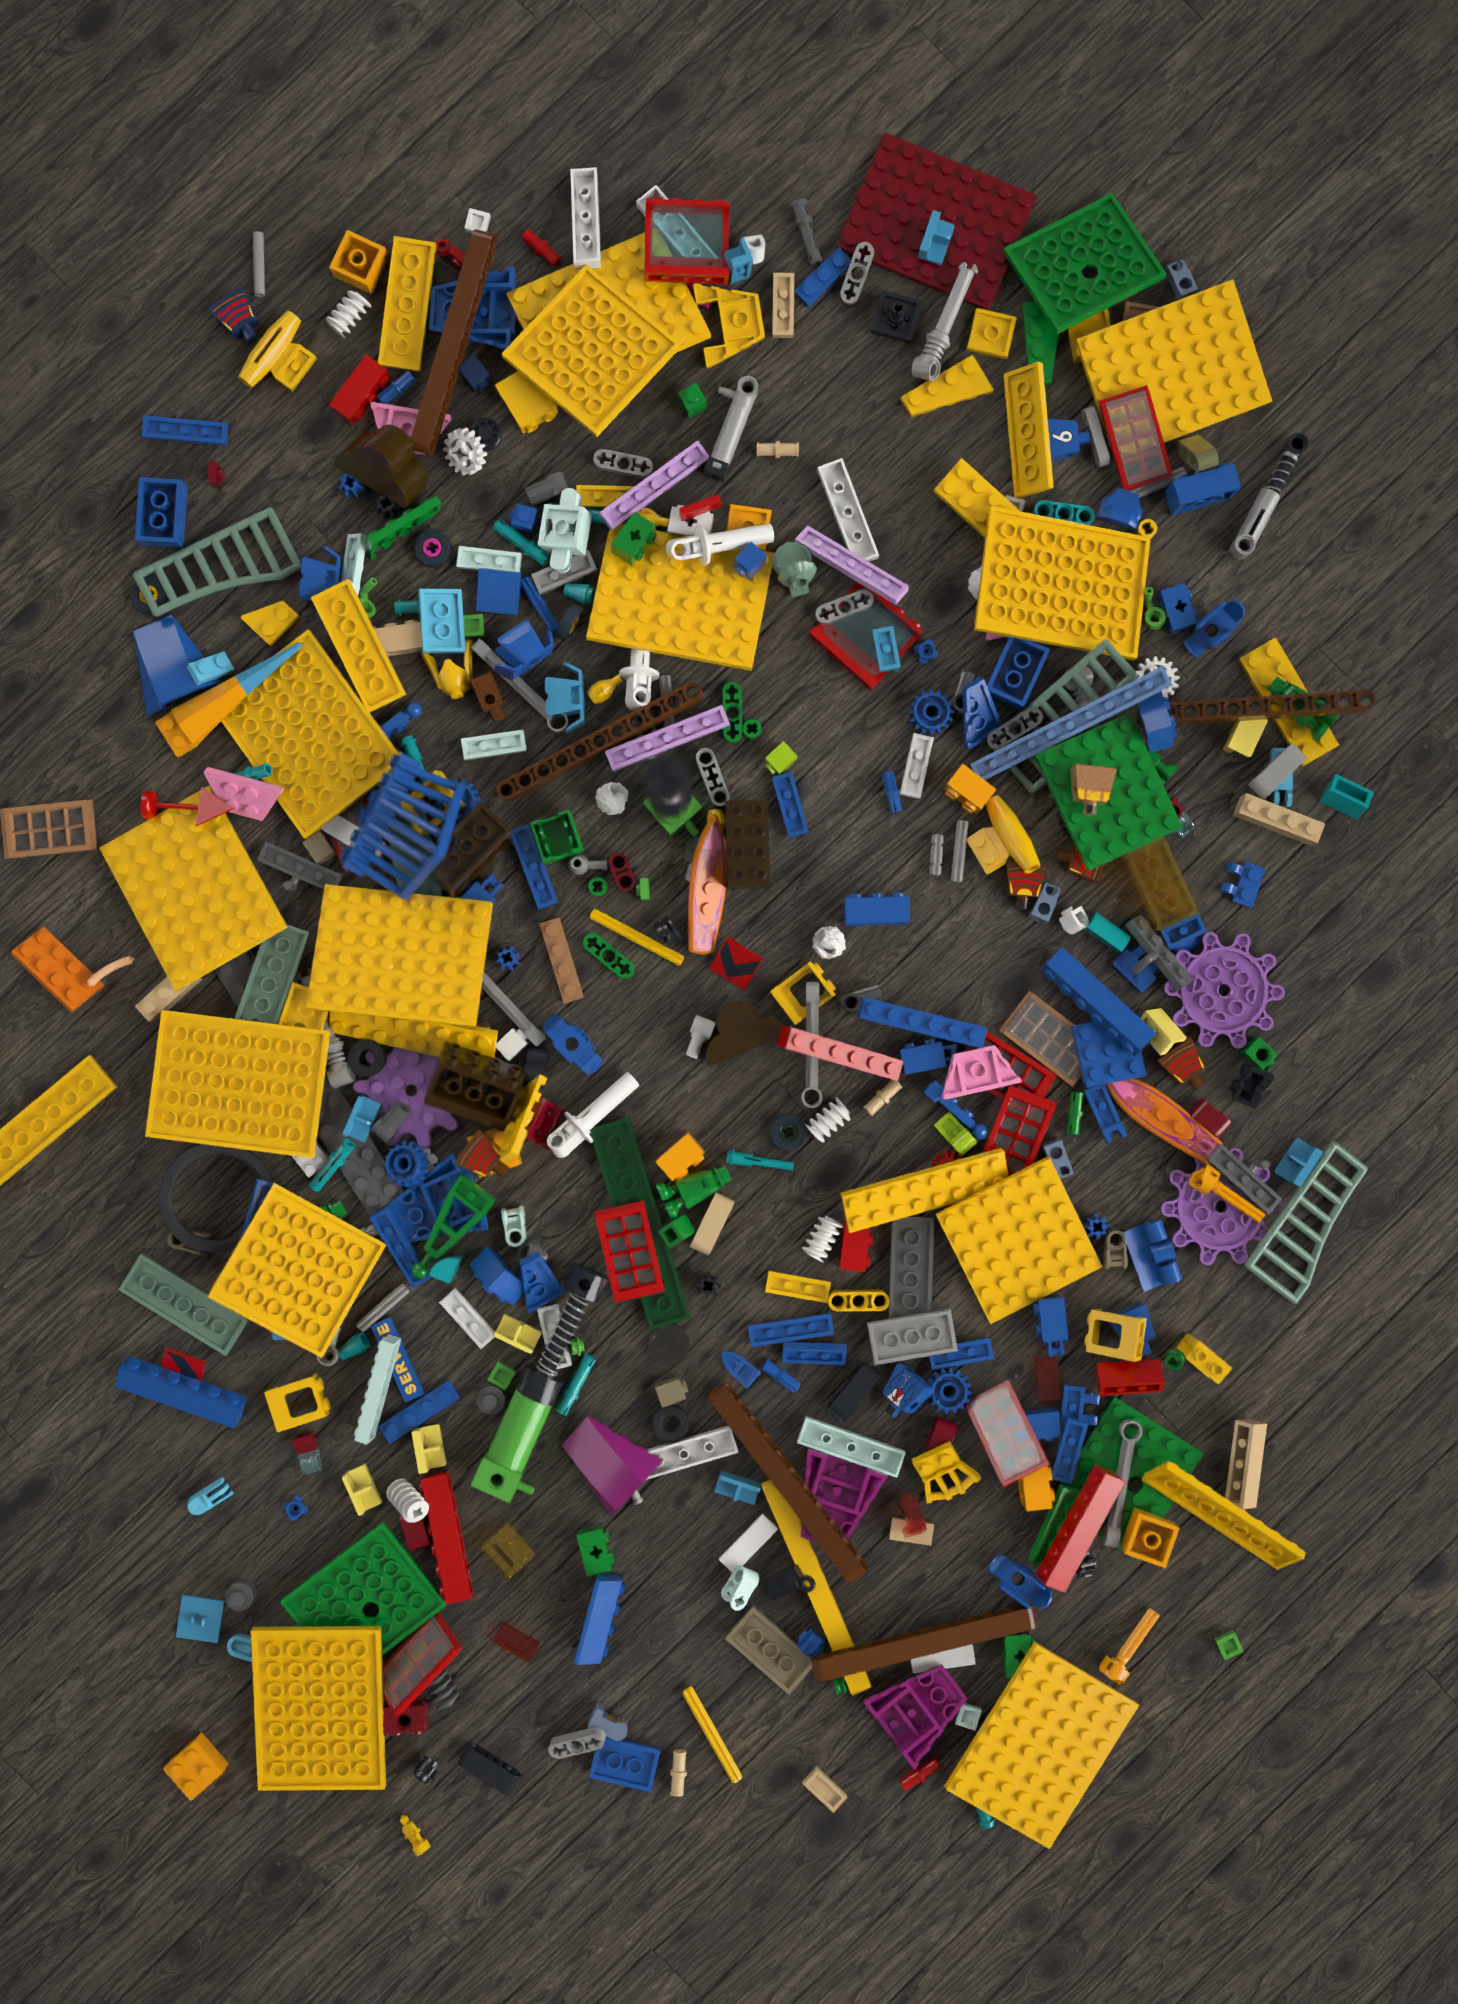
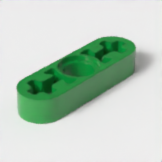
M728 682L723 687V708L725 713L730 707H735L738 710L739 714L736 718H729L728 716L727 718L730 723L739 721V725L735 724V732H739V735H735V739H731V736L727 735V732L731 731V724L723 728V735L728 743L734 744L742 738V697L740 685L736 682ZM730 687H734V690L738 691V693L734 694V702L739 701V704L733 702L726 704V701L730 702V694L726 693V691L730 690Z
M590 933L585 936L583 945L588 952L620 978L628 979L633 976L635 968L627 958L599 935ZM596 937L598 939L596 943L600 947H602L603 943L606 945L600 951L599 956L595 954L599 951L593 946L591 948L588 947L589 938L594 939ZM612 950L614 952L615 958L612 962L604 961L603 953L605 951ZM619 957L622 958L620 961L622 965H630L629 970L631 972L629 974L624 973L622 975L620 973L621 968L617 965L615 969L611 967L618 961Z

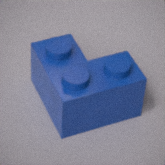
M1162 691L1137 703L1149 753L1173 747L1174 738L1177 737L1174 716L1168 713L1170 709L1168 697H1163Z
M486 1246L470 1263V1266L475 1271L473 1273L475 1278L484 1283L482 1285L484 1290L489 1294L495 1293L494 1295L501 1302L507 1301L514 1305L524 1294L521 1275L508 1267L501 1256Z

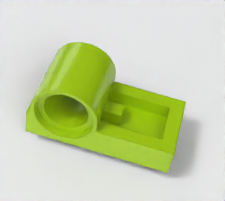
M950 1111L933 1125L961 1156L977 1144L975 1138L959 1123Z

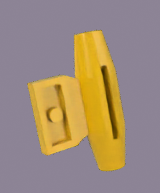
M286 311L269 327L251 351L238 376L245 385L253 388L271 371L275 380L293 392L317 359L314 354L300 344L291 343L301 323V320L295 314Z
M998 795L991 797L986 802L985 807L993 827L982 828L967 838V842L985 873L989 875L1006 864L1009 856H1011L1025 873L1035 871L1040 867V862L1032 841L1015 813Z

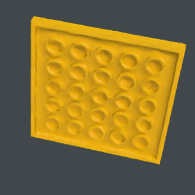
M585 265L504 350L502 358L594 436L598 437L681 348V343L588 265Z
M1049 1157L935 1214L990 1324L1102 1268L1098 1256Z
M274 1183L208 1297L322 1358L386 1244Z

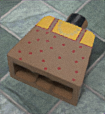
M1081 764L1071 767L1073 801L1084 803L1083 815H1096L1097 804L1103 805L1108 802L1116 768Z

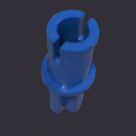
M407 370L396 381H391V385L378 394L377 398L380 403L388 404L398 395H402V392L412 383H415L416 380Z
M894 772L882 773L886 792L884 796H887L890 814L896 811H903L898 793L900 790L897 788Z
M769 1359L760 1369L776 1380V1384L779 1382L792 1393H795L801 1385L799 1381L786 1373V1369L782 1370Z

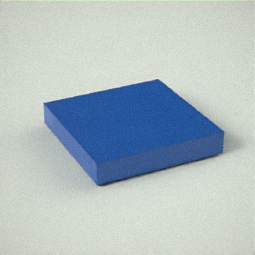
M479 568L476 611L518 615L521 572Z

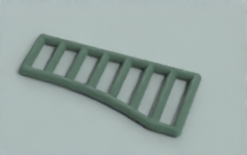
M268 507L135 571L133 577L152 614L157 617L216 591L240 585L282 580L300 571L302 564L274 509ZM267 517L293 564L282 570L257 522ZM250 527L273 573L260 574L238 531ZM231 535L251 574L250 576L237 577L219 542L220 540ZM212 544L229 580L216 582L200 551L201 549ZM191 554L194 555L209 584L208 586L196 589L181 560L182 558ZM172 563L175 564L189 592L178 598L162 569ZM155 572L169 599V602L160 606L157 605L143 578Z
M1105 639L1019 714L1029 708L1040 707L1052 722L1060 719L1059 715L1046 702L1055 693L1072 712L1079 709L1078 704L1063 688L1071 679L1077 683L1092 702L1099 699L1098 694L1079 674L1088 664L1110 688L1107 694L1136 680L1138 675L1109 640ZM1104 650L1127 675L1118 684L1095 659ZM1023 716L1019 718L1022 722L1024 721L1026 724L1030 721L1035 722V720L1031 716L1025 720ZM1013 722L1010 724L1009 731L1012 734H1018L1014 729L1019 723ZM1038 725L1031 730L1034 732L1041 727ZM1005 727L1001 729L1004 732L1000 736L995 734L993 736V744H998L1001 739L1007 736ZM1083 731L1067 738V740L1079 736ZM1035 755L1028 758L1031 761V763L1042 774L1034 757ZM1017 765L1009 768L1031 794H1035L1047 784L1043 776L1033 784Z
M1330 1142L1302 1186L1298 1187L1245 1262V1267L1292 1304H1297L1311 1284L1318 1259L1335 1220L1356 1186L1368 1171L1367 1166L1337 1142ZM1334 1152L1357 1169L1351 1180L1328 1163ZM1322 1169L1345 1186L1340 1197L1316 1180ZM1310 1186L1334 1204L1329 1215L1304 1197ZM1298 1203L1324 1222L1319 1234L1292 1214ZM1286 1220L1315 1242L1312 1254H1309L1280 1231ZM1274 1237L1308 1263L1305 1275H1302L1267 1248ZM1262 1254L1300 1283L1294 1293L1290 1292L1255 1265Z

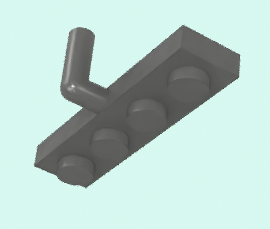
M266 841L257 859L264 864L292 875L290 882L286 881L283 884L284 889L289 891L296 889L300 879L324 890L325 884L339 886L344 876Z
M1142 915L1130 920L1125 925L1148 954L1132 967L1133 973L1138 974L1154 961L1176 991H1179L1193 981L1188 971L1181 966L1175 955L1170 952L1161 937L1155 933L1149 922Z
M1220 1143L1217 1144L1205 1159L1265 1214L1270 1215L1282 1200L1278 1194L1254 1174L1258 1168H1269V1161L1254 1159L1247 1167Z

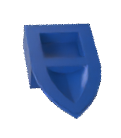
M733 1352L721 1353L723 1363L728 1372L745 1388L748 1389L761 1374L759 1370L739 1354Z

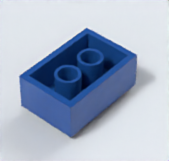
M1222 463L1215 466L1213 470L1207 471L1205 469L1194 472L1192 476L1187 477L1184 474L1175 477L1164 494L1170 514L1174 516L1229 500L1241 489L1235 464L1227 465V463Z
M139 477L135 540L140 545L184 548L188 486L182 480Z
M1008 637L987 683L991 698L1021 711L1027 702L1050 649L1033 641Z
M882 893L870 894L869 898H862V894H850L843 901L844 926L908 924L910 922L909 896L904 897V893H891L889 897H883Z

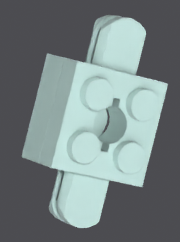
M566 488L562 491L559 505L544 504L538 546L546 553H551L550 566L558 573H566L570 570L572 555H586L592 514L580 506L582 497L573 488Z

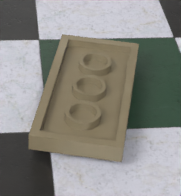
M754 1605L748 1609L725 1636V1639L787 1694H790L812 1669L811 1658L806 1656L793 1639Z

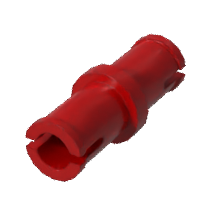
M530 229L526 230L521 240L529 245L537 256H541L552 267H555L562 257L548 246V242L542 241Z
M932 1756V1758L898 1780L907 1792L908 1789L920 1781H926V1777L941 1767L935 1757Z

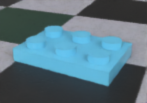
M419 589L422 653H465L461 589Z

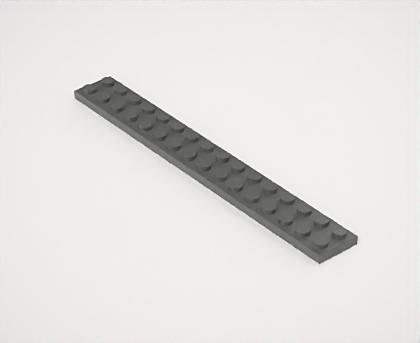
M252 948L215 969V972L237 1007L240 1005L257 956ZM326 1066L317 1133L330 1154L332 1151L337 1150L344 1139H349L355 1144V1148L347 1156L344 1165L339 1166L368 1214L371 1215L396 1199L405 1189L403 1186H397V1182H391V1177L386 1175L387 1170L384 1167L386 1159L370 1134L365 1143L350 1136L342 1135L353 1107L340 1087L334 1089L331 1086L327 1077L328 1068ZM340 1153V1155L336 1158L335 1162H336V1161L339 1159V1157L342 1155L341 1153Z

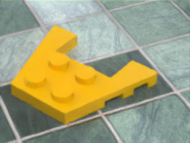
M693 284L696 305L718 302L724 337V345L703 348L706 368L713 367L765 338L758 294Z

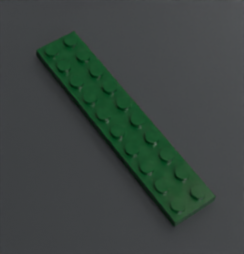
M630 1117L590 1129V1135L593 1139V1145L612 1207L643 1200L645 1203L665 1290L664 1292L640 1297L650 1330L691 1318L671 1250L658 1232L663 1228ZM639 1214L624 1217L627 1230L642 1227ZM620 1218L616 1219L620 1232H623ZM644 1232L628 1235L631 1249L646 1245ZM623 1236L622 1239H623V1242H624L625 1249L627 1250V1248H626V1243H625V1239H624V1236ZM648 1250L632 1253L635 1267L650 1263ZM652 1268L636 1271L639 1285L655 1281Z

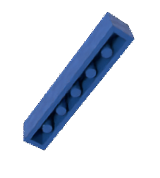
M1063 947L1042 968L1041 971L1044 973L1045 978L1054 982L1064 995L1069 996L1075 1002L1079 1009L1088 1013L1092 1021L1101 1025L1106 1030L1108 1036L1116 1039L1127 1053L1135 1057L1157 1034Z
M861 997L856 1017L976 1048H983L987 1027L866 997Z
M127 1356L119 1367L115 1386L116 1388L234 1429L243 1416L247 1399L246 1396L131 1356Z

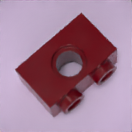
M415 1699L398 1716L394 1715L387 1701H385L383 1707V1734L389 1733L390 1736H398L402 1733L410 1732L412 1735H418L426 1731L429 1725L427 1699ZM401 1715H407L410 1721H403Z

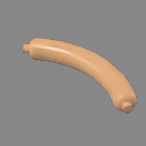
M127 956L101 968L87 980L88 986H94L109 973L132 964L134 957Z

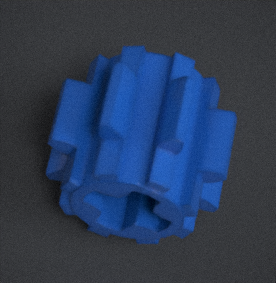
M345 473L344 477L338 478L342 483L338 488L341 492L345 491L347 498L352 495L358 498V493L364 491V488L361 486L362 482ZM353 481V487L350 488L349 483Z
M502 946L503 951L501 953L496 952L499 959L495 963H501V970L503 971L507 966L511 971H514L513 965L521 964L517 961V957L521 954L514 953L515 947L513 946L509 950ZM511 953L510 957L513 958V961L505 964L506 960L503 956Z
M1093 1213L1092 1218L1085 1217L1087 1223L1083 1227L1088 1230V1237L1094 1235L1095 1239L1099 1240L1101 1234L1107 1236L1105 1229L1110 1227V1225L1104 1223L1105 1216L1098 1217L1096 1213ZM1094 1222L1098 1223L1099 1230L1094 1229L1092 1225Z
M810 1629L808 1632L804 1630L799 1636V1643L797 1645L806 1656L812 1658L823 1651L825 1640L815 1630Z

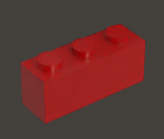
M366 354L329 403L331 409L351 425H354L356 421L359 422L364 416V410L367 406L376 400L378 391L381 388H385L388 384L390 375L387 369Z
M844 1215L839 1269L865 1272V1267L870 1265V1255L867 1254L868 1246H872L873 1234L869 1233L870 1227L850 1233Z
M1146 1358L1135 1362L1129 1360L1121 1362L1103 1361L1096 1365L1095 1378L1099 1396L1162 1392L1165 1380L1160 1359Z

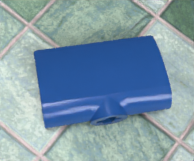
M1161 1219L1149 1221L1123 1232L1126 1236V1244L1144 1292L1162 1284L1169 1285L1182 1280L1175 1259L1176 1254L1173 1245L1168 1240Z

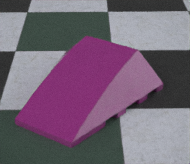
M588 1415L562 1444V1447L611 1517L645 1482L663 1459L648 1453V1450L644 1447H638L629 1442V1439L625 1436L617 1435L612 1432L613 1429Z
M807 1448L805 1483L849 1539L860 1518L865 1514L867 1507L877 1495L878 1490L888 1475L822 1451ZM802 1523L801 1537L817 1542Z
M939 1664L863 1700V1702L915 1770L919 1764L918 1762L927 1754L932 1743L942 1734L944 1727L949 1721L951 1722L968 1698L944 1666Z

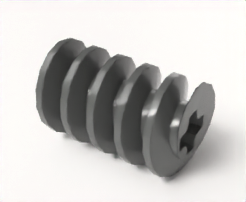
M433 1662L424 1668L425 1672L428 1673L436 1663ZM446 1667L427 1686H432L433 1688L428 1693L429 1695H437L432 1700L433 1703L440 1702V1705L436 1708L437 1710L446 1709L461 1699V1697H458L459 1691L453 1690L455 1683L450 1682L452 1677L445 1675L448 1671Z

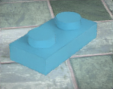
M225 652L191 662L186 667L196 685L231 674L235 670Z

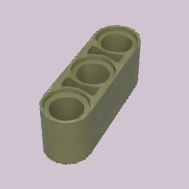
M1200 435L1177 441L1179 457L1196 472L1218 466L1219 458L1215 447Z

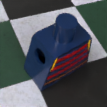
M242 286L208 307L214 317L235 339L243 336L247 343L257 339L258 335L254 328L260 322Z

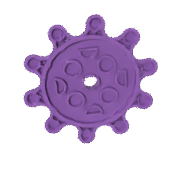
M1208 932L1202 938L1204 949L1201 954L1193 955L1187 950H1180L1176 954V959L1188 971L1193 981L1179 991H1176L1169 981L1164 986V990L1168 995L1177 996L1182 1000V1008L1174 1014L1173 1022L1178 1027L1186 1026L1188 1023H1196L1200 1028L1198 1041L1203 1047H1210L1219 1034H1225L1229 1037L1234 1048H1243L1247 1042L1245 1032L1249 1026L1255 1025L1263 1031H1268L1273 1027V1019L1266 1013L1265 1006L1269 1001L1281 1000L1285 995V990L1282 986L1270 984L1267 980V972L1275 966L1276 959L1272 954H1265L1259 958L1252 957L1249 953L1251 940L1247 934L1237 935L1234 943L1226 947L1220 944L1215 933ZM1222 984L1229 988V993L1226 996L1219 994V987Z
M393 1047L392 1051L386 1054L385 1066L380 1073L366 1079H356L353 1082L352 1089L355 1093L364 1094L368 1098L382 1103L375 1122L382 1116H385L397 1101L405 1103L410 1108L412 1113L398 1128L399 1131L387 1145L395 1146L404 1134H412L416 1139L417 1145L423 1146V1149L432 1144L431 1132L433 1128L442 1126L449 1132H454L459 1128L460 1122L452 1113L423 1103L428 1082L438 1057ZM367 1050L364 1057L366 1062L372 1065L375 1056L373 1052ZM413 1084L417 1087L415 1096H409L406 1093L408 1085Z
M1237 1148L1230 1149L1229 1151L1242 1162L1243 1154L1241 1150ZM1195 1159L1197 1165L1195 1171L1206 1167L1207 1164ZM1258 1168L1254 1173L1263 1182L1267 1181L1270 1177L1268 1168ZM1180 1170L1172 1171L1169 1180L1178 1188L1179 1195L1173 1201L1164 1202L1161 1206V1212L1167 1217H1176L1180 1221V1229L1172 1238L1174 1245L1184 1247L1190 1242L1198 1243L1201 1248L1199 1258L1205 1265L1213 1264L1216 1255L1223 1250L1231 1254L1234 1262L1238 1264L1246 1262L1248 1258L1246 1244L1252 1239L1261 1241L1269 1230L1264 1225V1218L1258 1223L1214 1192L1210 1191L1205 1195L1201 1194L1189 1185L1192 1173L1186 1174ZM1220 1173L1218 1181L1257 1207ZM1219 1200L1224 1201L1226 1205L1225 1210L1222 1212L1215 1210V1205ZM1281 1201L1272 1212H1277L1280 1210L1282 1206Z

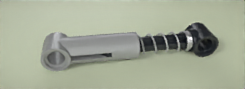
M1303 433L1292 434L1283 444L1282 459L1277 463V469L1272 472L1273 476L1268 480V486L1260 490L1241 529L1230 546V553L1235 559H1245L1254 551L1256 543L1280 499L1278 492H1281L1282 484H1285L1287 475H1290L1289 471L1291 467H1294L1293 464L1300 459L1301 455L1308 448L1309 440ZM1292 442L1299 445V450L1293 448ZM1255 520H1256L1257 523L1255 524V526H1254V528H1253L1251 534L1249 535V532H1250V530H1251V528H1252V526H1253V524H1254V522H1255ZM1239 543H1244L1247 547V550H1241L1239 548Z

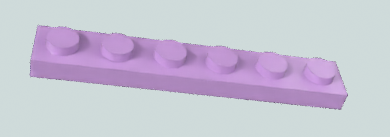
M697 440L603 509L599 515L611 531H613L628 520L634 512H639L708 461V453Z
M809 526L795 538V542L807 547L810 554L895 605L908 592L909 586Z
M720 705L606 750L605 753L614 772L730 726L723 706Z

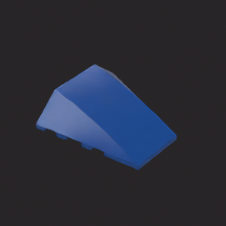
M514 266L508 267L504 271L497 272L496 270L488 273L468 340L506 349L517 338V317L506 295L507 292L517 289ZM458 281L431 287L429 324L431 331L443 332Z
M173 615L133 631L147 716L166 709V703L199 689L208 691L223 683L219 677L196 685L186 667L191 662L203 659L204 656Z
M452 1152L446 1159L424 1176V1180H418V1185H412L388 1204L410 1242L429 1238L448 1192L461 1174H465L475 1182L470 1170L454 1163L458 1158L455 1152ZM455 1197L445 1222L459 1231L477 1213ZM487 1213L467 1233L488 1230ZM442 1230L438 1235V1237L449 1236Z

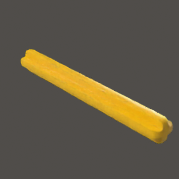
M593 909L590 919L678 966L682 964L684 956L597 909Z
M687 1687L683 1690L682 1694L732 1783L740 1781L742 1774L693 1687Z

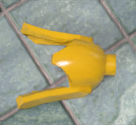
M465 640V669L460 668L450 659H447L439 673L435 659L429 653L421 652L422 658L429 667L437 688L451 696V699L462 698L463 694L471 686V680L473 679L472 640Z

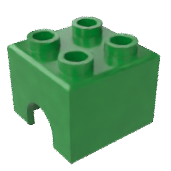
M570 809L559 812V814L547 819L529 822L542 862L545 865L585 852Z

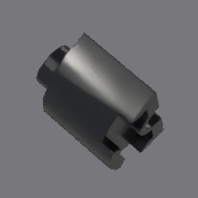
M1243 1063L1239 1072V1078L1234 1079L1230 1086V1090L1233 1091L1232 1100L1255 1109L1262 1099L1264 1090L1270 1086L1275 1076L1273 1073Z

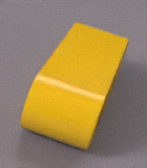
M879 1289L833 1290L828 1296V1304L834 1311H882L889 1306L890 1302L887 1294ZM836 1295L843 1298V1302L838 1306L833 1305L831 1302L832 1298ZM856 1295L864 1297V1302L861 1305L853 1304V1298ZM877 1295L885 1297L882 1305L874 1304V1298Z

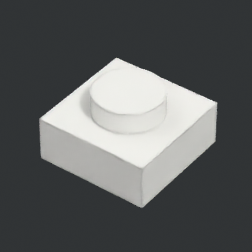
M469 208L464 227L465 232L472 233L474 229L487 232L491 217L490 213Z

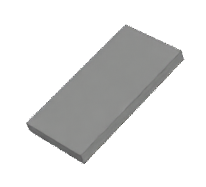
M950 1308L867 1322L874 1365L958 1351Z

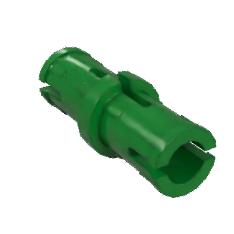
M1070 1092V1105L1066 1113L1068 1115L1066 1134L1080 1135V1122L1084 1114L1082 1112L1084 1093Z

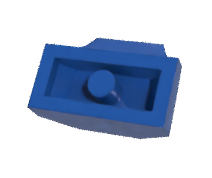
M1117 488L1110 496L1102 499L1096 519L1136 532L1143 513L1140 507L1139 495Z
M1195 913L1159 930L1167 948L1176 953L1180 950L1190 951L1200 946L1201 937L1207 932L1199 913Z

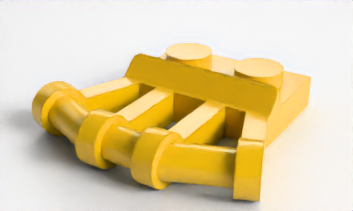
M950 1441L912 1458L913 1465L924 1482L926 1504L936 1500L953 1499L952 1496L960 1493L962 1495L966 1493L965 1490L981 1479L976 1470L961 1461ZM957 1468L968 1475L962 1482L955 1472ZM949 1473L955 1486L948 1488L941 1476ZM935 1479L942 1491L931 1492L930 1481Z

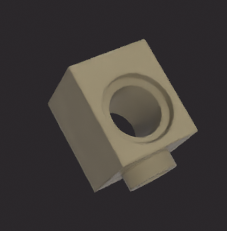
M321 831L316 832L302 842L314 861L319 865L337 854L326 835Z
M680 1376L655 1385L662 1408L685 1400L686 1393L689 1392L685 1380L681 1381Z

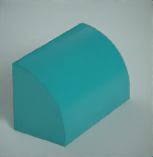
M1335 774L1326 786L1319 802L1357 820L1368 809L1374 792Z
M1097 912L1093 914L1088 926L1084 928L1085 931L1116 953L1122 952L1131 938L1130 935Z
M450 1254L433 1266L429 1276L450 1283L455 1278L464 1255Z

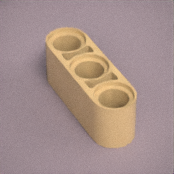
M717 1192L715 1193L690 1244L691 1248L709 1256L735 1201Z

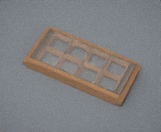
M93 800L0 809L5 859L98 850Z
M1029 991L999 1031L1073 1087L1081 1076L1070 1028L1075 1025Z

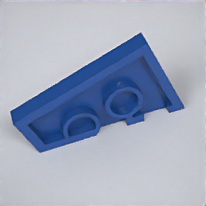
M981 676L962 687L965 748L968 750L986 740L992 731L1002 726L986 682Z
M539 1251L519 1261L528 1314L565 1294L563 1287Z

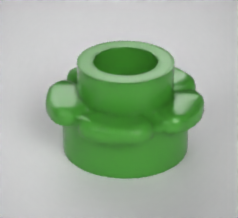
M574 1336V1338L569 1340L571 1342L569 1344L571 1355L580 1356L581 1351H584L583 1339Z

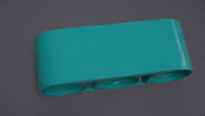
M1047 500L1039 501L1031 513L1039 515L1037 509L1042 508L1047 512L1045 517L1091 525L1095 518V513L1090 507ZM1058 512H1065L1068 518L1061 519ZM1079 515L1087 516L1088 522H1082L1079 519Z

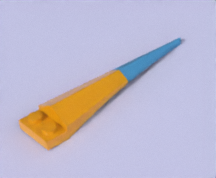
M297 643L171 709L170 713L156 721V725L175 755L180 758L197 747L249 693L298 651L302 644Z

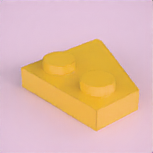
M280 601L242 615L240 618L272 646L300 616L284 601Z

